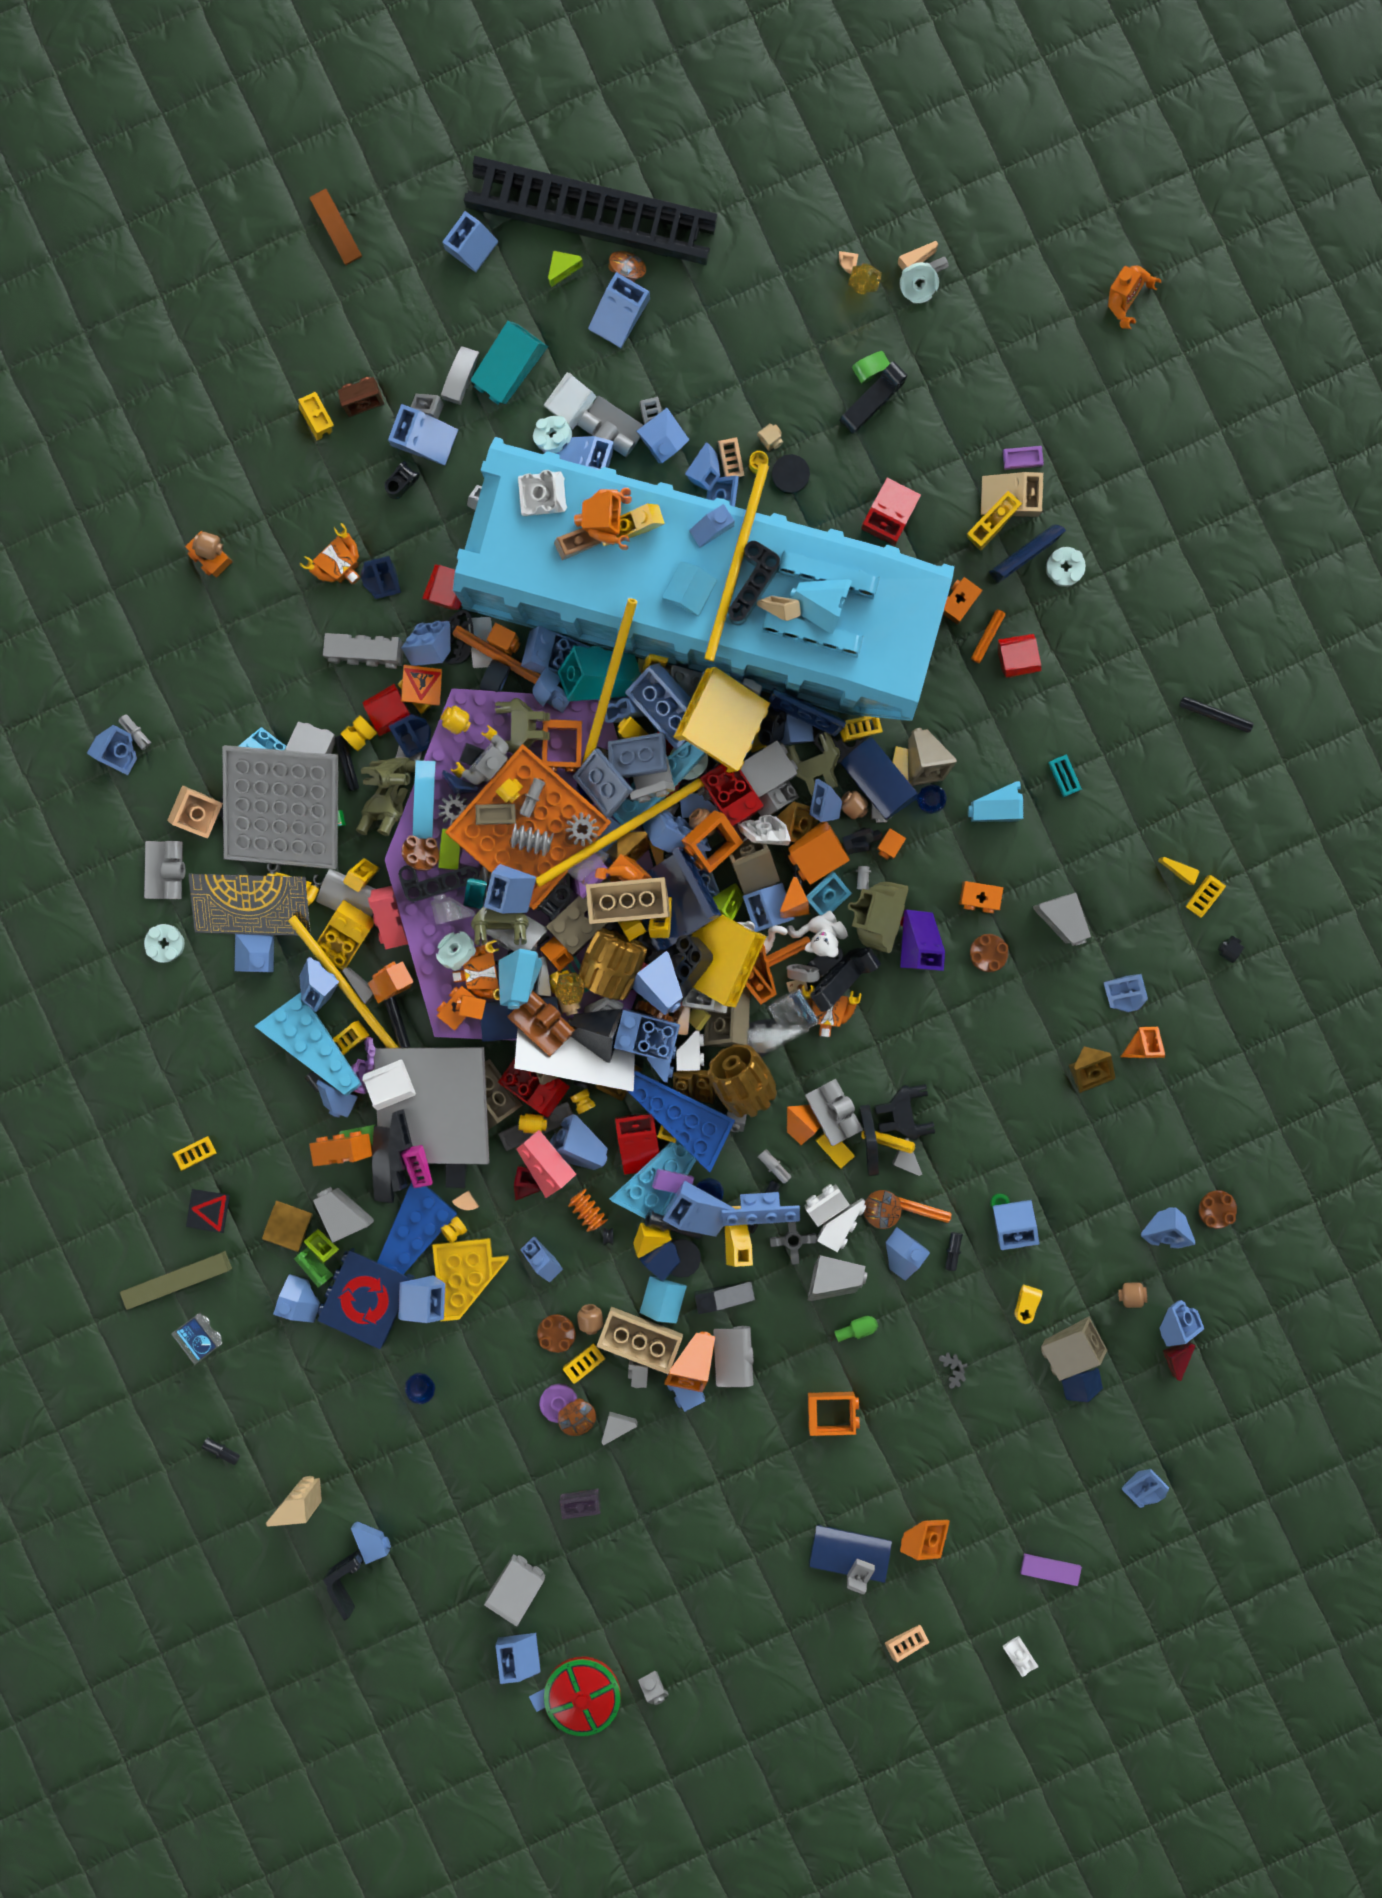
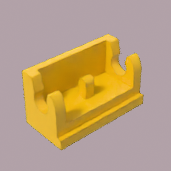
M314 392L298 399L299 409L316 440L322 439V435L326 432L331 434L334 424L317 393Z

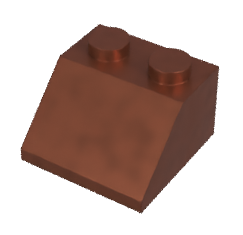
M365 377L359 383L346 384L342 386V389L338 390L341 405L349 417L385 404L374 377Z

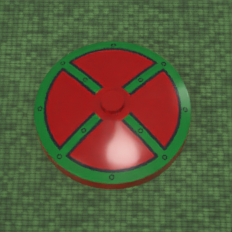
M575 1657L562 1662L552 1671L545 1685L544 1705L549 1718L559 1729L571 1735L590 1736L601 1732L614 1720L620 1706L621 1691L615 1674L606 1664L594 1658Z

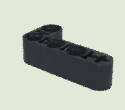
M893 361L882 372L881 377L843 414L839 421L854 434L903 386L908 375Z
M757 541L748 542L744 548L746 560L756 567L728 610L729 620L734 625H741L747 620L757 601L761 598L779 569L780 558L778 554ZM756 548L759 550V554L751 556L748 554V551ZM768 559H774L776 565L768 567L765 562ZM757 576H763L765 582L757 584L754 579ZM746 593H751L754 595V599L752 601H745L743 596ZM742 605L741 616L735 618L734 612L738 613Z
M411 866L401 867L398 873L405 897L411 902H418L466 886L469 878L462 879L464 883L460 884V878L457 875L459 872H461V876L467 874V870H470L471 873L475 872L473 879L478 880L479 877L477 869L472 866L420 882L415 869ZM406 869H410L413 872V877L410 880H405L402 877V872ZM448 876H454L457 879L455 886L450 887L446 885L445 881ZM430 882L438 884V890L434 893L427 890V885ZM411 888L419 890V896L416 899L408 896V891Z
M681 935L676 941V948L684 956L683 960L674 970L683 996L681 1002L713 961V955L698 937Z
M870 947L852 949L811 992L810 997L821 1012L827 1011L862 973L875 971L881 965V962Z

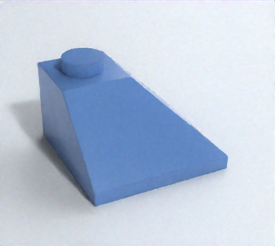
M668 408L664 409L636 431L658 463L666 461L689 441V438Z
M235 934V971L274 972V935Z

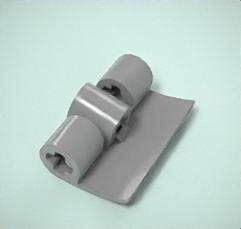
M600 396L596 398L589 412L586 411L578 422V426L592 436L614 441L613 449L624 457L630 454L640 439L636 431L643 426V424Z
M146 841L144 892L146 899H182V879H184L186 872L185 864L182 862L183 842Z
M329 869L316 902L336 911L342 901L345 900L372 917L373 911L370 908L368 897L371 896V890H375V888L365 885L362 890L357 892L343 883L346 875Z
M525 915L529 921V926L526 929L527 943L521 945V938L519 945L514 943V929H488L486 934L497 940V943L507 950L525 949L536 951L537 942L548 929Z
M836 1079L805 1095L831 1146L863 1130L856 1115L853 1113L855 1111L853 1102L849 1097L844 1096Z
M737 1326L733 1329H714L716 1386H753V1348L751 1347L750 1326Z

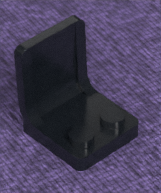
M359 1549L332 1566L323 1579L327 1586L328 1594L344 1621L351 1616L355 1605L340 1578L348 1572L353 1574L360 1568L359 1565L363 1563V1557Z

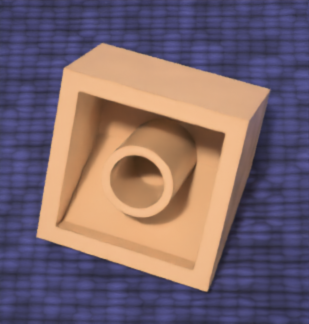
M182 786L167 821L174 826L208 838L223 803Z

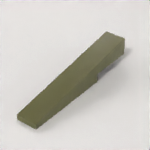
M226 1251L123 1290L120 1292L126 1310L225 1273L231 1270L232 1266Z

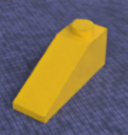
M1007 491L967 533V538L979 550H982L1019 509L1022 503Z

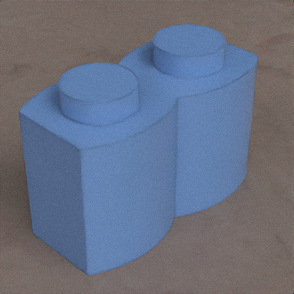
M622 698L617 703L608 704L605 722L620 723L624 718L628 719L629 716L634 719L645 715L630 698Z

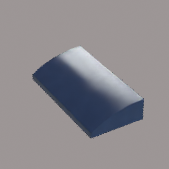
M1056 524L1051 525L989 571L990 575L997 584L1059 540L1065 533V528Z
M776 688L772 689L767 702L770 703V707L835 737L846 725L845 720Z
M872 737L856 747L840 762L885 820L917 800V791Z
M557 996L541 997L547 1004L553 1005L558 1010ZM500 1001L486 1002L481 1020L482 1041L517 1039L518 1027L507 1018L515 1009H508V1006L500 1005Z
M816 1525L809 1567L847 1575L856 1559H860L875 1565L874 1572L869 1580L885 1583L892 1541Z

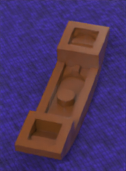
M327 189L309 197L345 265L361 258L362 255Z

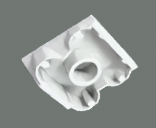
M567 372L544 406L555 416L564 417L570 428L574 429L582 415L591 409L596 395L572 376L571 373Z
M544 470L540 474L532 475L528 473L518 477L522 516L566 511L565 478L561 471L552 472Z
M764 815L759 817V820H747L738 824L740 832L753 843L788 846L791 842L786 824L777 817Z
M398 1060L363 1074L362 1081L365 1083L373 1103L372 1106L376 1110L383 1109L416 1095L403 1060Z

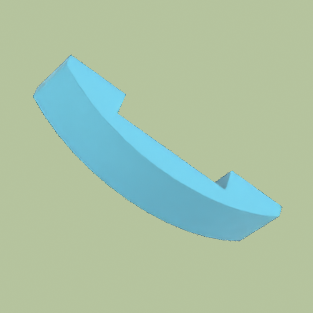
M416 760L413 836L419 839L432 838L436 761Z

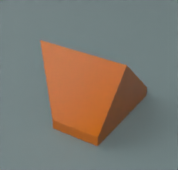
M793 877L780 909V917L784 919L809 914V901L796 877Z
M1139 1027V1030L1121 1057L1165 1058L1159 1028Z
M810 1105L787 1107V1133L802 1145L816 1133L821 1125Z

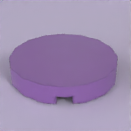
M558 1383L549 1386L540 1398L539 1405L542 1414L549 1421L558 1423V1412L567 1404L574 1402L577 1399V1395L572 1388L565 1384Z

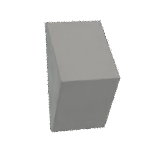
M416 393L411 408L439 419L444 404L438 395Z
M897 1150L892 1164L918 1176L922 1175L914 1152L910 1154Z
M609 1412L602 1438L603 1446L636 1428L637 1420Z

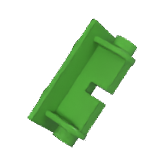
M308 1247L294 1258L318 1288L333 1276Z

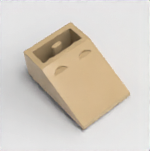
M1021 472L982 476L981 515H985L1007 491L1022 503L1013 516L1038 517L1041 514L1043 473Z

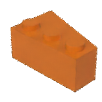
M394 961L386 965L378 973L372 976L373 979L368 982L378 1003L411 988L413 980L403 961L398 964Z
M361 1131L349 1133L350 1136L347 1137L344 1134L333 1135V1139H328V1136L316 1138L317 1142L309 1144L313 1166L330 1165L332 1163L339 1164L345 1161L355 1162L371 1157L372 1148L369 1133L361 1134Z

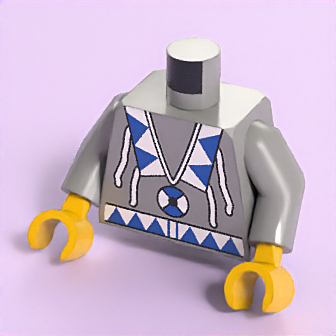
M487 725L489 728L488 732L484 733L482 731L481 734L490 740L491 743L473 765L466 770L459 762H456L455 764L458 768L455 770L451 769L456 777H462L475 785L489 781L508 759L506 755L509 749L508 744L489 725Z

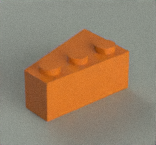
M764 944L746 983V987L760 1005L777 994Z

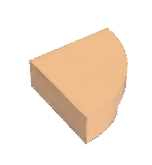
M839 251L840 265L847 273L855 275L858 254Z
M469 1190L452 1201L455 1206L463 1210H473L479 1207Z

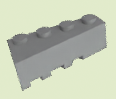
M325 633L323 657L331 663H340V660L347 661V664L359 665V662H362L370 667H378V664H383L386 668L397 669V666H402L404 652L401 647L404 643L399 637H392V641H390V639L383 636H376L374 640H371V637L365 635H356L355 638H352L348 634Z

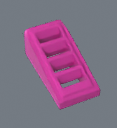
M423 1145L405 1149L401 1156L414 1188L432 1185ZM424 1176L425 1179L418 1180L417 1177Z

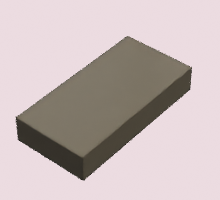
M515 804L475 805L476 825L516 823Z

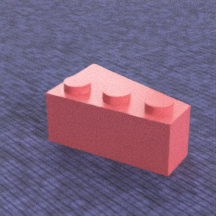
M392 886L371 890V896L368 897V901L374 914L375 926H378L380 932L378 933L380 943H384L385 949L407 945L408 941Z
M540 1130L531 1135L517 1148L520 1157L523 1159L545 1198L561 1189L576 1175Z

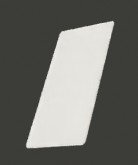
M472 618L474 635L488 643L486 639L492 630L491 618ZM471 648L473 668L488 667L493 659L477 649Z

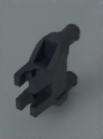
M926 1084L914 1087L903 1085L889 1103L874 1105L877 1114L892 1113L893 1121L878 1124L880 1132L897 1130L912 1140H917L919 1136L935 1134V1129L932 1128L934 1127L933 1122L919 1125L914 1124L910 1104L912 1098L928 1096V1091H921L927 1089Z

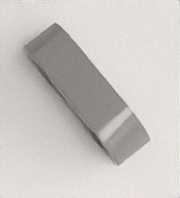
M793 964L787 967V977L803 982H816L819 980V969L802 964Z

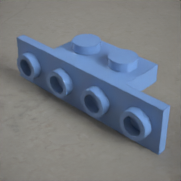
M779 1192L741 1194V1209L722 1210L723 1226L800 1221V1206L780 1207Z

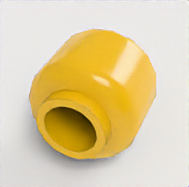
M456 705L451 708L448 706L440 718L442 726L455 735L460 734L462 731L466 732L471 724L469 722V714Z

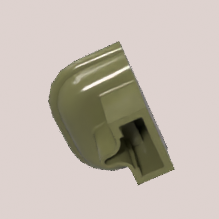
M879 882L868 890L862 889L859 900L856 903H849L848 909L852 910L855 914L852 927H856L859 939L864 946L886 953L892 951L899 925L903 926L904 922L902 914L908 886L892 882Z

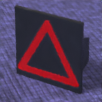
M192 1189L186 1227L224 1233L230 1195Z

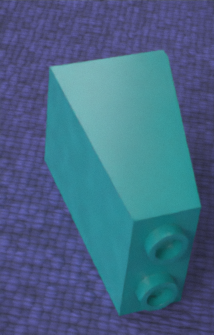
M507 321L470 381L475 384L474 388L482 393L484 391L490 395L489 399L496 404H506L548 346L519 324Z
M573 646L558 670L567 701L600 699L613 651ZM623 653L610 698L628 696L625 693L626 690L641 675L634 654Z

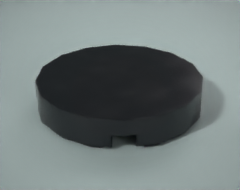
M793 454L784 455L779 458L772 470L773 483L776 488L784 493L793 494L803 490L808 484L810 470L806 461L800 456Z
M687 1239L672 1241L676 1247L680 1263L671 1274L680 1278L694 1274L701 1262V1255L697 1245Z

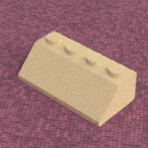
M665 877L586 884L589 924L670 917Z
M611 1307L596 1347L668 1374L673 1365L683 1334Z
M313 1476L303 1477L269 1518L266 1525L278 1526L307 1523L322 1501L320 1478L314 1479Z

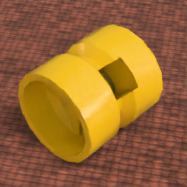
M361 715L352 722V727L348 726L340 733L357 751L366 745L365 740H371L377 734L375 729Z

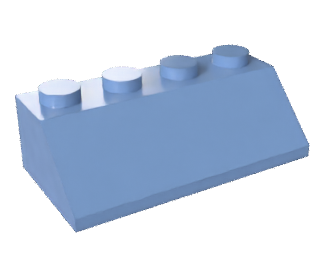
M660 663L650 665L625 693L660 733L663 732L665 734V738L677 750L687 742L686 740L679 741L673 736L691 698Z

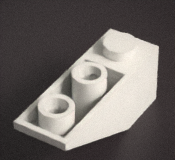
M860 1198L826 1221L817 1236V1241L836 1252L839 1249H843L848 1240L846 1239L848 1232H853L857 1224L855 1222L857 1216H861L866 1208V1205H864L865 1200Z

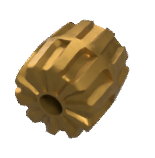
M607 928L598 929L586 949L578 973V981L585 988L600 996L614 1000H624L634 985L637 973L641 971L647 949L639 940L633 939L629 941L625 934H619L615 929L611 931Z
M733 1044L719 1051L710 1061L708 1078L721 1102L736 1117L742 1118L745 1114L755 1117L759 1110H767L771 1105L769 1101H773L776 1098V1084L771 1072L753 1047L747 1044Z

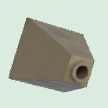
M914 729L908 739V782L913 786L943 781L956 764V758L928 729Z

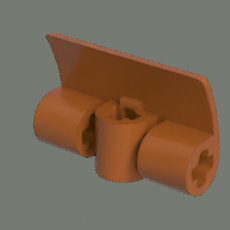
M533 990L528 1002L521 1005L520 1008L513 1010L507 1016L513 1024L549 1057L575 1032V1029L561 1017L560 1012L553 1005L547 1004Z

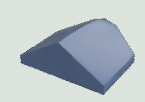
M1141 974L1124 976L1104 982L1110 1008L1126 1012L1139 1010L1148 1000Z
M1151 1469L1138 1471L1122 1487V1490L1141 1508L1144 1505L1158 1503L1166 1498L1169 1487Z

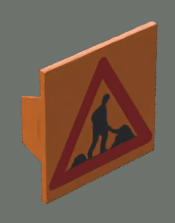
M403 665L401 702L440 706L442 669Z

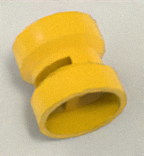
M763 451L753 452L749 459L750 470L757 474L760 463L768 465V456Z
M588 1089L570 1097L572 1102L576 1103L578 1114L596 1106L594 1101L589 1098L590 1093Z
M456 1216L451 1220L450 1224L440 1228L450 1243L455 1242L459 1235L467 1232L465 1225Z

